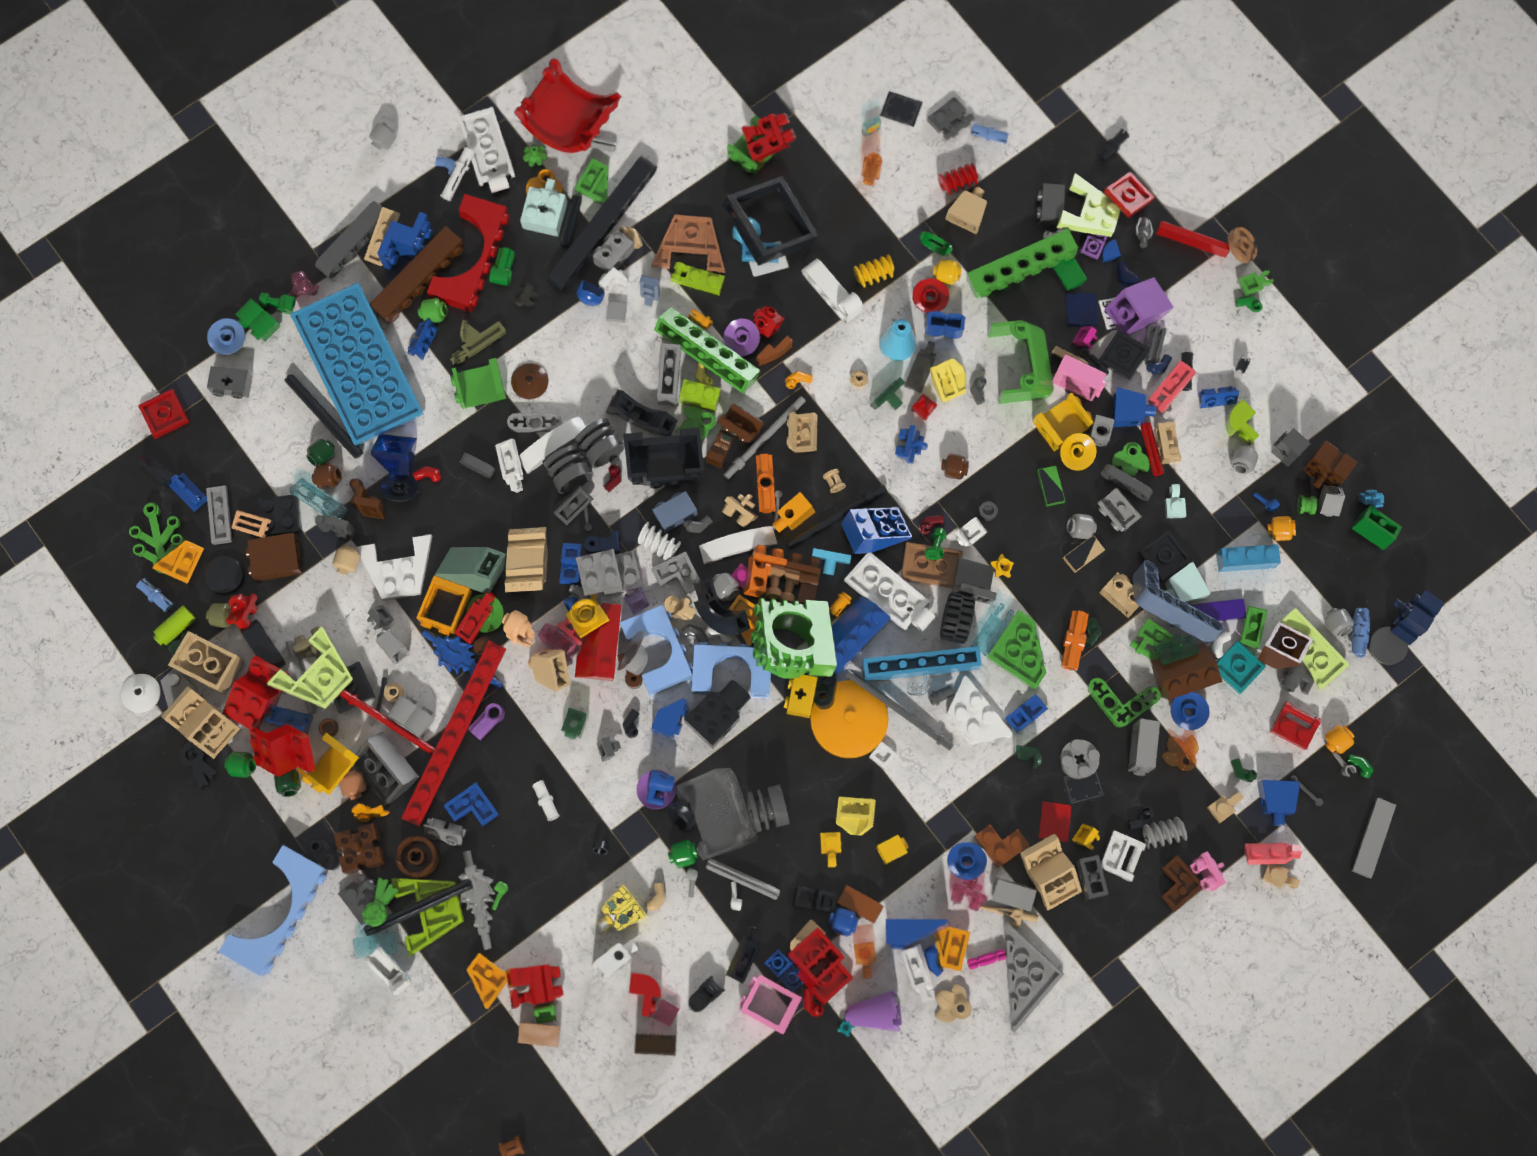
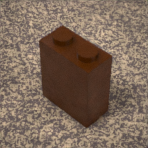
M294 533L247 540L248 547L245 548L247 558H250L248 573L256 582L302 574L298 537Z

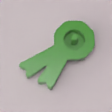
M378 879L374 902L366 904L362 911L364 922L372 927H377L385 922L388 916L386 905L399 891L392 884L388 886V879Z

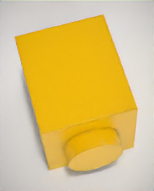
M896 835L877 845L876 849L886 865L907 854L906 849L908 845L903 837L900 838L899 835Z

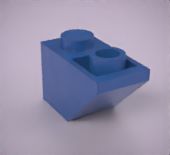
M681 699L659 709L651 727L652 732L674 739L675 735L679 736L682 724H680L682 716L686 717L689 709L687 700Z

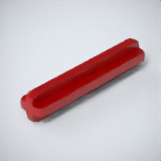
M1150 422L1141 424L1140 428L1152 473L1154 476H1161L1164 470L1152 425Z

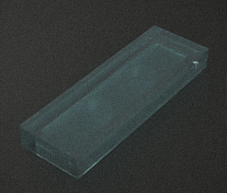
M303 478L290 488L289 492L324 516L340 519L348 511L347 507Z

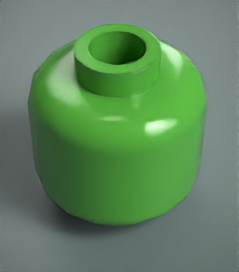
M439 298L423 300L418 308L419 317L423 318L425 322L427 319L433 323L442 322L448 313L446 303Z

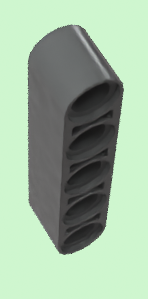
M376 201L370 203L318 258L315 267L330 279L335 277L372 238L382 206Z

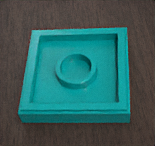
M1238 640L1217 661L1221 678L1239 695L1266 667Z

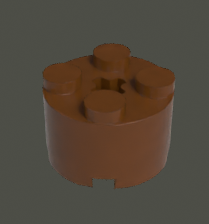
M409 837L402 841L397 848L396 864L404 874L412 878L420 879L431 875L440 861L436 846L423 837ZM416 853L420 855V861L415 860L414 855Z

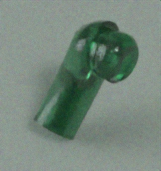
M1090 618L1087 623L1089 635L1086 638L1085 645L1088 647H1092L1101 636L1100 624L1096 618Z

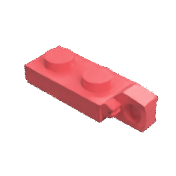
M1288 843L1244 845L1248 865L1287 864V861H1292V859H1300L1302 854L1301 845L1289 846Z

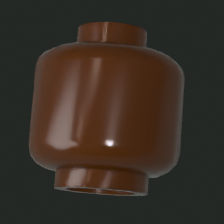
M950 453L946 459H942L941 470H944L945 477L961 480L964 476H967L969 461H967L964 455Z
M333 463L315 467L312 474L313 483L322 490L337 487L342 480L340 468L336 467Z

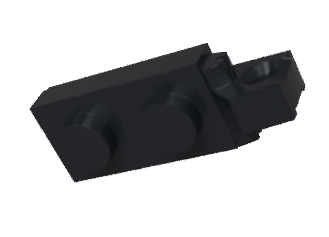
M752 925L749 926L737 948L726 976L741 983L745 982L760 949L758 944L762 930Z

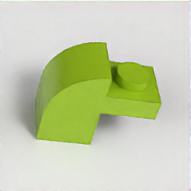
M1244 400L1239 402L1229 413L1225 426L1230 437L1237 433L1240 440L1250 446L1259 437V434L1247 423L1256 414V411Z

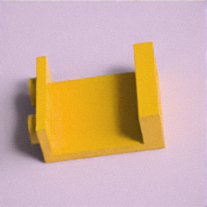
M1072 392L1067 396L1066 400L1044 414L1042 412L1037 414L1033 419V424L1053 451L1061 448L1063 441L1069 435L1084 433L1091 428L1094 422L1092 421V415L1084 410L1081 400L1074 396Z
M326 733L322 740L329 744L330 748L315 765L316 770L307 774L298 767L296 771L302 775L300 779L309 786L311 785V788L319 794L323 791L330 795L359 757Z

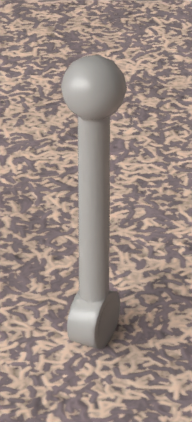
M781 491L775 492L776 511L774 522L778 519L777 512L779 510L780 498L782 497Z

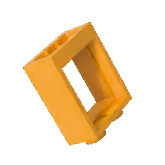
M433 576L417 615L420 625L427 629H431V627L439 629L438 632L449 636L450 633L455 635V631L462 620L472 595L471 589ZM438 589L463 597L451 626L426 618Z

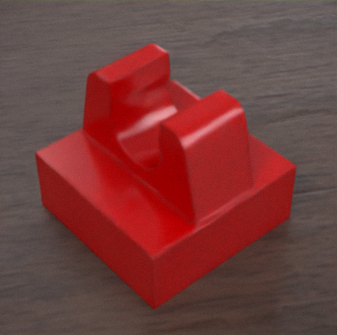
M922 394L911 407V410L926 421L936 409L937 404Z

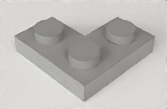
M686 551L651 568L660 587L678 579L686 595L695 591L693 583L700 580Z

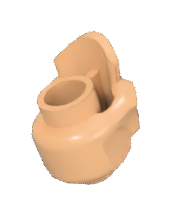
M517 610L510 614L507 613L502 620L506 637L514 644L520 643L525 647L532 646L535 632L531 630L532 624L529 622L528 617Z

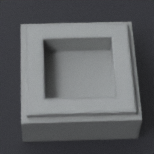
M608 301L606 320L625 323L627 303Z

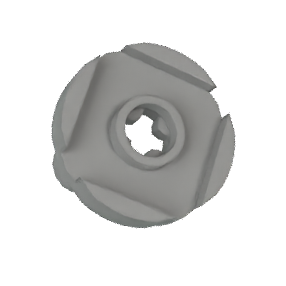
M1075 739L1066 744L1060 753L1061 768L1065 774L1074 779L1089 777L1099 766L1100 754L1090 742ZM1075 755H1082L1083 760H1085L1084 763L1077 764V759L1074 758Z

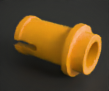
M696 309L691 311L693 315L689 314V320L701 326L700 328L703 330H708L713 323L711 317L704 316Z
M845 592L838 594V598L829 608V611L838 617L845 606L851 603V597Z

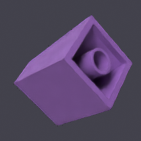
M1153 277L1123 289L1105 308V311L1119 331L1131 336L1149 324H1153L1165 317L1174 306Z

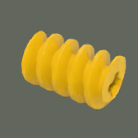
M888 254L886 259L882 256L879 258V261L874 259L872 263L868 261L866 265L859 264V269L854 266L853 272L857 282L866 287V281L870 285H873V279L879 283L880 276L884 280H886V274L893 278L894 265Z

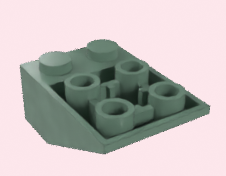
M451 547L435 576L488 594L492 591L504 569L506 554L489 547Z

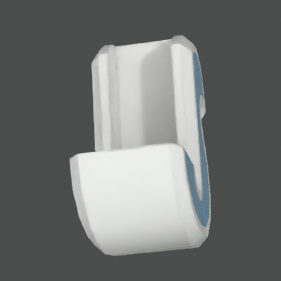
M377 947L365 958L369 967L387 983L394 995H399L411 984V979L407 973L382 947Z

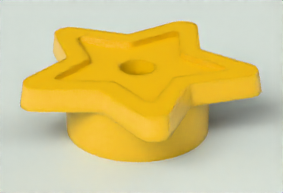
M1003 554L999 556L997 561H992L991 565L995 568V577L1004 575L1010 578V571L1014 563L1006 559Z

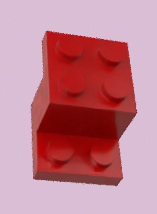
M257 655L251 659L247 673L234 681L222 714L250 730L254 728L260 729L265 714L271 710V706L278 705L283 692L267 685L280 668Z
M288 724L268 733L258 728L249 730L251 737L249 741L255 755L253 759L257 766L262 767L277 777L297 767L308 773L316 770L309 735Z
M818 927L788 954L801 970L797 974L799 979L823 1006L854 978L840 963L845 958L844 955Z

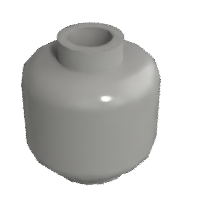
M385 122L382 124L377 123L369 134V138L372 140L371 144L379 150L381 148L389 149L397 137L394 133L396 130Z
M1250 446L1238 447L1231 459V466L1239 474L1251 473L1258 461V453Z
M1074 514L1067 521V531L1073 538L1089 539L1097 529L1096 522H1094L1091 515Z
M729 573L717 574L713 577L712 581L715 591L721 601H732L739 594V583Z
M1333 608L1327 612L1328 616L1325 618V625L1332 635L1344 637L1352 632L1354 621L1347 610Z

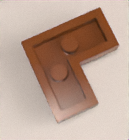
M991 824L974 836L997 869L1029 846V843L1018 829L1002 840Z

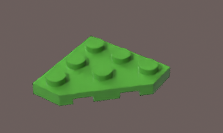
M1018 610L987 656V659L1034 690H1036L1046 675V669L1042 659L1035 620Z

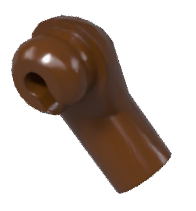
M353 478L350 480L349 486L352 487L354 495L349 503L357 507L356 503H354V496L356 492H359V487H364L360 479Z

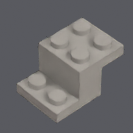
M614 549L576 558L584 596L604 592L605 597L642 588L634 550L615 555Z

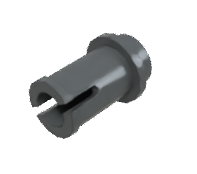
M947 685L936 692L931 691L928 698L932 705L936 704L938 706L940 702L954 697V692L951 686Z

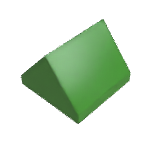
M554 1002L534 1006L533 1011L537 1024L557 1020Z

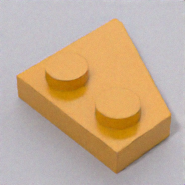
M947 927L934 934L941 967L959 972L962 971L971 932Z

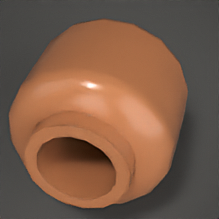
M356 769L348 771L339 782L342 796L350 797V800L362 797L361 793L367 789L363 773L357 772Z

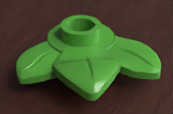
M697 406L684 408V413L688 419L681 424L679 430L700 427L701 441L708 436L709 430L716 424L715 416L710 412H703ZM705 419L710 420V423L704 424L703 421Z
M1136 442L1127 443L1122 451L1115 453L1112 459V466H1121L1122 471L1131 477H1134L1138 470L1148 472L1150 466L1148 457L1142 453L1140 445ZM1131 448H1134L1136 451L1134 455H1131L1129 452Z

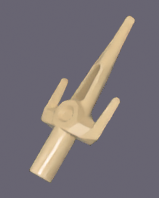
M979 906L981 909L1012 918L1014 923L1009 924L1014 928L1020 926L1021 919L1038 922L1039 915L1023 912V909ZM999 910L1011 911V914L1000 912Z

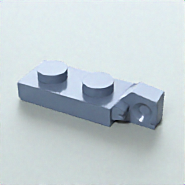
M641 275L640 295L645 298V305L652 307L653 301H658L660 296V279Z

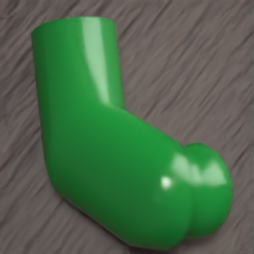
M1253 296L1235 298L1236 307L1246 306L1253 312H1260L1263 308L1262 303Z

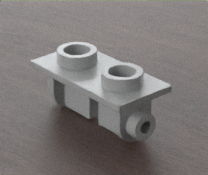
M435 818L428 819L426 825L424 824V836H427L429 839H438L445 841L449 845L462 846V837L466 834V829H463V826L450 823L448 829H445L446 822Z

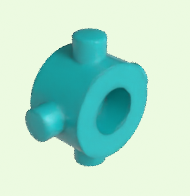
M842 1019V1023L837 1028V1031H841L848 1037L855 1026H851L849 1022H846V1019Z

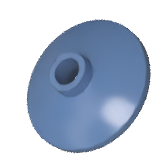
M221 319L210 327L207 340L215 352L224 355L232 354L238 351L244 344L245 331L236 320ZM226 337H231L229 341H225Z

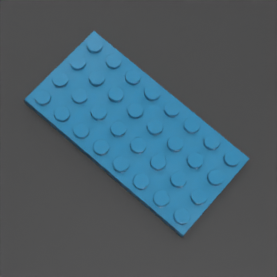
M359 282L290 314L355 446H359L424 415Z

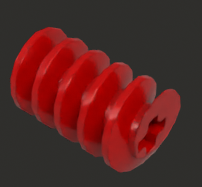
M971 162V165L965 164L964 168L959 166L957 170L952 169L950 173L946 171L944 175L938 174L939 186L942 192L946 191L948 195H951V189L957 193L958 186L964 190V184H967L970 188L971 181L978 185V174L973 162Z

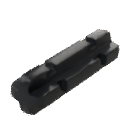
M1086 347L1079 351L1078 355L1085 359L1089 366L1106 373V376L1109 374V370L1105 366L1103 367L1102 363L1093 354H1090Z

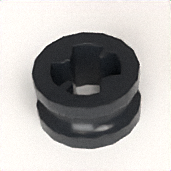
M1242 355L1235 370H1241V373L1244 374L1251 358L1245 359L1244 355Z

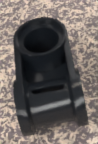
M712 975L689 998L688 1007L691 1011L696 1013L703 1011L725 991L724 988H720L713 980L714 977ZM696 997L701 998L703 1001V1006L698 1009L694 1008L691 1004V1001Z

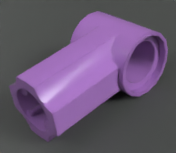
M489 704L468 729L479 740H482L498 722L503 720L505 716L504 709L498 704ZM494 708H498V717L491 718V710Z

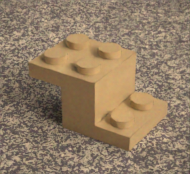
M188 686L161 716L213 759L240 730L236 724Z
M1055 834L1020 853L1028 878L1040 892L1043 904L1047 910L1082 892L1075 867L1063 853L1059 839Z

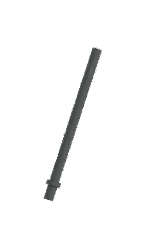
M850 669L845 675L926 733L936 741L937 745L941 744L949 751L952 749L954 744L947 740L944 734L940 735Z

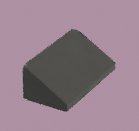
M578 483L552 511L564 524L568 525L593 500V497Z

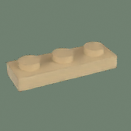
M382 207L364 260L382 266L377 252L391 221L397 222L400 213Z

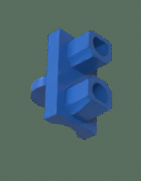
M910 425L909 429H900L899 439L906 441V446L897 445L895 455L898 458L905 459L907 463L913 464L915 454L921 455V450H927L928 444L923 442L924 436H920V431L916 430L915 425Z

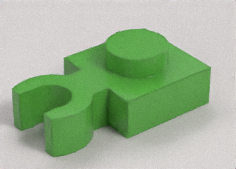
M1269 270L1262 272L1259 277L1255 272L1239 278L1238 283L1245 297L1263 290V286H1270L1273 283V279H1265V276L1270 273Z

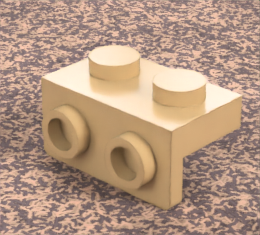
M789 412V418L787 419V426L789 428L787 445L789 449L795 453L817 451V414L806 413L797 415L794 412Z

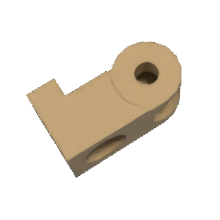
M810 920L791 941L790 950L792 951L817 927L824 934L826 933L814 921Z

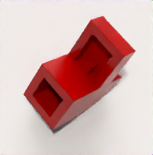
M631 973L629 993L644 995L641 1016L650 1017L651 1013L655 1014L656 1001H653V997L661 998L660 986L649 975Z

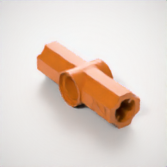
M760 454L756 456L759 512L771 513L776 511L772 455ZM767 480L771 484L764 487L761 485V482Z
M1083 611L1071 612L1069 628L1064 637L1063 647L1065 648L1061 667L1067 670H1078L1081 651H1083L1085 646V631L1089 614Z

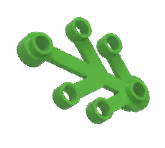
M150 502L144 506L143 512L149 518L153 538L142 532L138 526H132L129 529V534L133 538L140 539L155 548L157 556L147 551L142 544H136L133 547L134 554L148 559L154 565L182 544L184 538L179 534H174L171 537L172 544L166 552L164 551V545L174 530L180 526V520L175 516L169 517L167 519V527L161 534L158 523L161 509L156 503ZM150 507H154L152 512H148ZM172 520H176L175 525H171ZM138 529V534L133 535V531ZM176 538H180L179 543H175ZM142 547V551L137 553V549Z

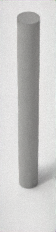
M289 640L285 643L298 680L304 672L298 654L292 647L294 642ZM305 701L308 714L316 713L314 704Z

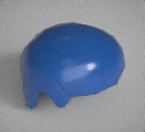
M581 281L576 290L578 299L588 306L599 305L605 295V292L586 281Z

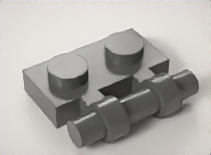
M953 97L927 118V122L938 133L945 130L946 133L943 134V137L948 141L951 137L957 136L961 129L967 128L975 118L971 113L963 116L966 113V108ZM955 120H957V121L959 122V123H957L955 126H951V125H950V124H952Z
M317 515L315 517V523L321 531L329 532L332 530L340 538H354L356 531L349 521L332 516Z
M366 872L359 876L363 882L362 885L358 886L353 881L338 893L361 925L365 924L362 911L366 904L374 902L377 888L373 878H369ZM367 889L374 896L371 900L364 894Z

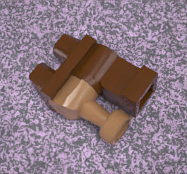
M792 553L790 561H787L784 575L786 581L785 590L781 592L780 601L787 600L788 603H793L795 596L792 592L795 585L801 586L797 599L799 604H804L805 600L815 601L821 572L819 558L810 557L808 565L801 564L802 555Z

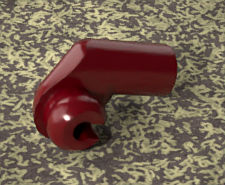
M616 464L609 466L610 480L603 485L608 493L622 481L621 468Z
M943 515L926 516L919 525V531L925 535L929 534L934 525L944 524Z

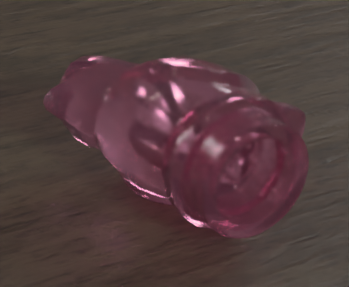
M300 271L291 275V284L293 286L287 295L292 297L296 295H317L319 285H314L308 279L305 272Z

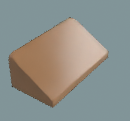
M519 1022L518 1043L559 1047L561 1026Z

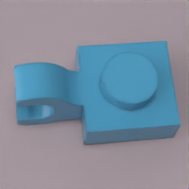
M1366 490L1365 493H1359V501L1365 505L1371 504L1374 508L1383 507L1384 495L1383 493H1378L1377 490Z

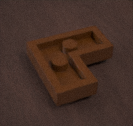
M1177 855L1161 868L1174 883L1161 896L1173 912H1176L1202 888L1200 880Z

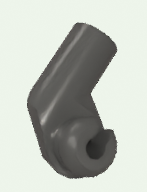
M706 515L699 522L687 519L684 522V527L688 532L701 533L713 521Z

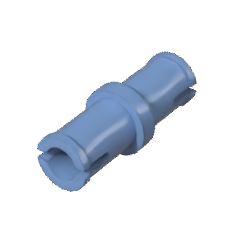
M974 123L971 135L986 138L987 141L993 140L1006 144L1009 133L995 130L991 126L988 128Z
M143 578L142 581L140 580L136 585L138 589L148 596L150 602H154L164 612L170 610L174 605L173 602L162 594L159 588L156 589L146 578Z

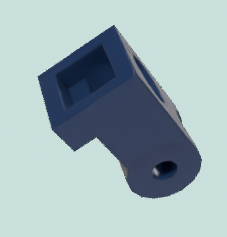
M611 532V537L598 538L596 536H588L584 541L586 552L594 554L614 549L615 554H620L619 532Z

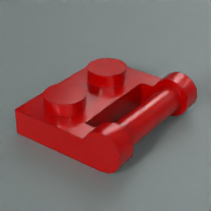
M1285 701L1270 732L1303 750H1307L1322 719L1317 716L1314 718L1292 706V703ZM1290 713L1311 724L1309 729L1285 717L1286 714Z

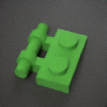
M1147 619L1137 633V636L1143 640L1141 643H1138L1133 639L1129 646L1134 648L1136 653L1139 655L1143 654L1151 661L1160 658L1162 653L1165 655L1172 654L1180 639L1150 619ZM1148 643L1157 649L1155 653L1146 648Z

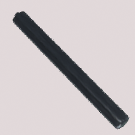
M289 374L284 379L285 383L354 459L360 458L363 454L361 448L353 444L350 436L293 374Z
M465 879L389 914L382 925L377 927L364 926V932L366 936L374 935L471 890L473 884L470 879Z

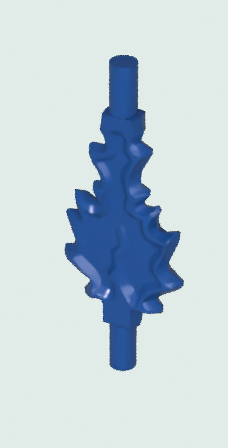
M428 629L423 631L422 635L433 642V646L436 647L434 654L438 655V666L445 665L449 672L454 669L456 674L462 668L464 672H469L470 677L472 676L478 664L476 658H472L475 653L469 651L473 644L463 642L459 636L451 638L449 634V636L441 637L436 636ZM493 677L490 683L498 690L504 685L495 677Z

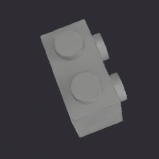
M616 230L613 234L611 233L607 236L602 247L599 246L594 251V264L606 273L613 267L618 269L635 250L634 242Z

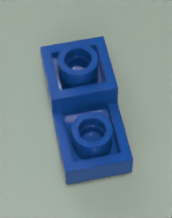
M779 949L764 963L791 992L795 993L804 984L797 976L800 971Z

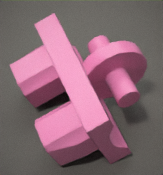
M1208 851L1193 860L1194 862L1190 865L1193 873L1197 874L1200 872L1204 879L1200 881V885L1203 890H1211L1213 892L1226 884L1223 878L1224 875L1220 870L1224 867V864L1220 863L1217 865Z

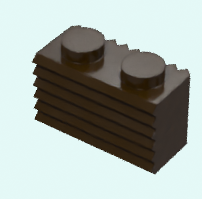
M637 1033L635 1035L634 1054L676 1056L677 1036H672L671 1034L664 1036L663 1034L648 1035L647 1033Z

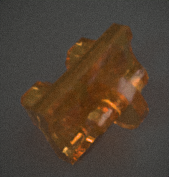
M870 153L867 157H864L861 176H864L863 184L873 186L875 179L879 180L882 158L877 153Z

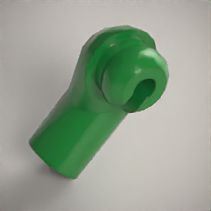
M1348 754L1346 763L1359 766L1362 777H1371V773H1373L1371 764L1364 757Z

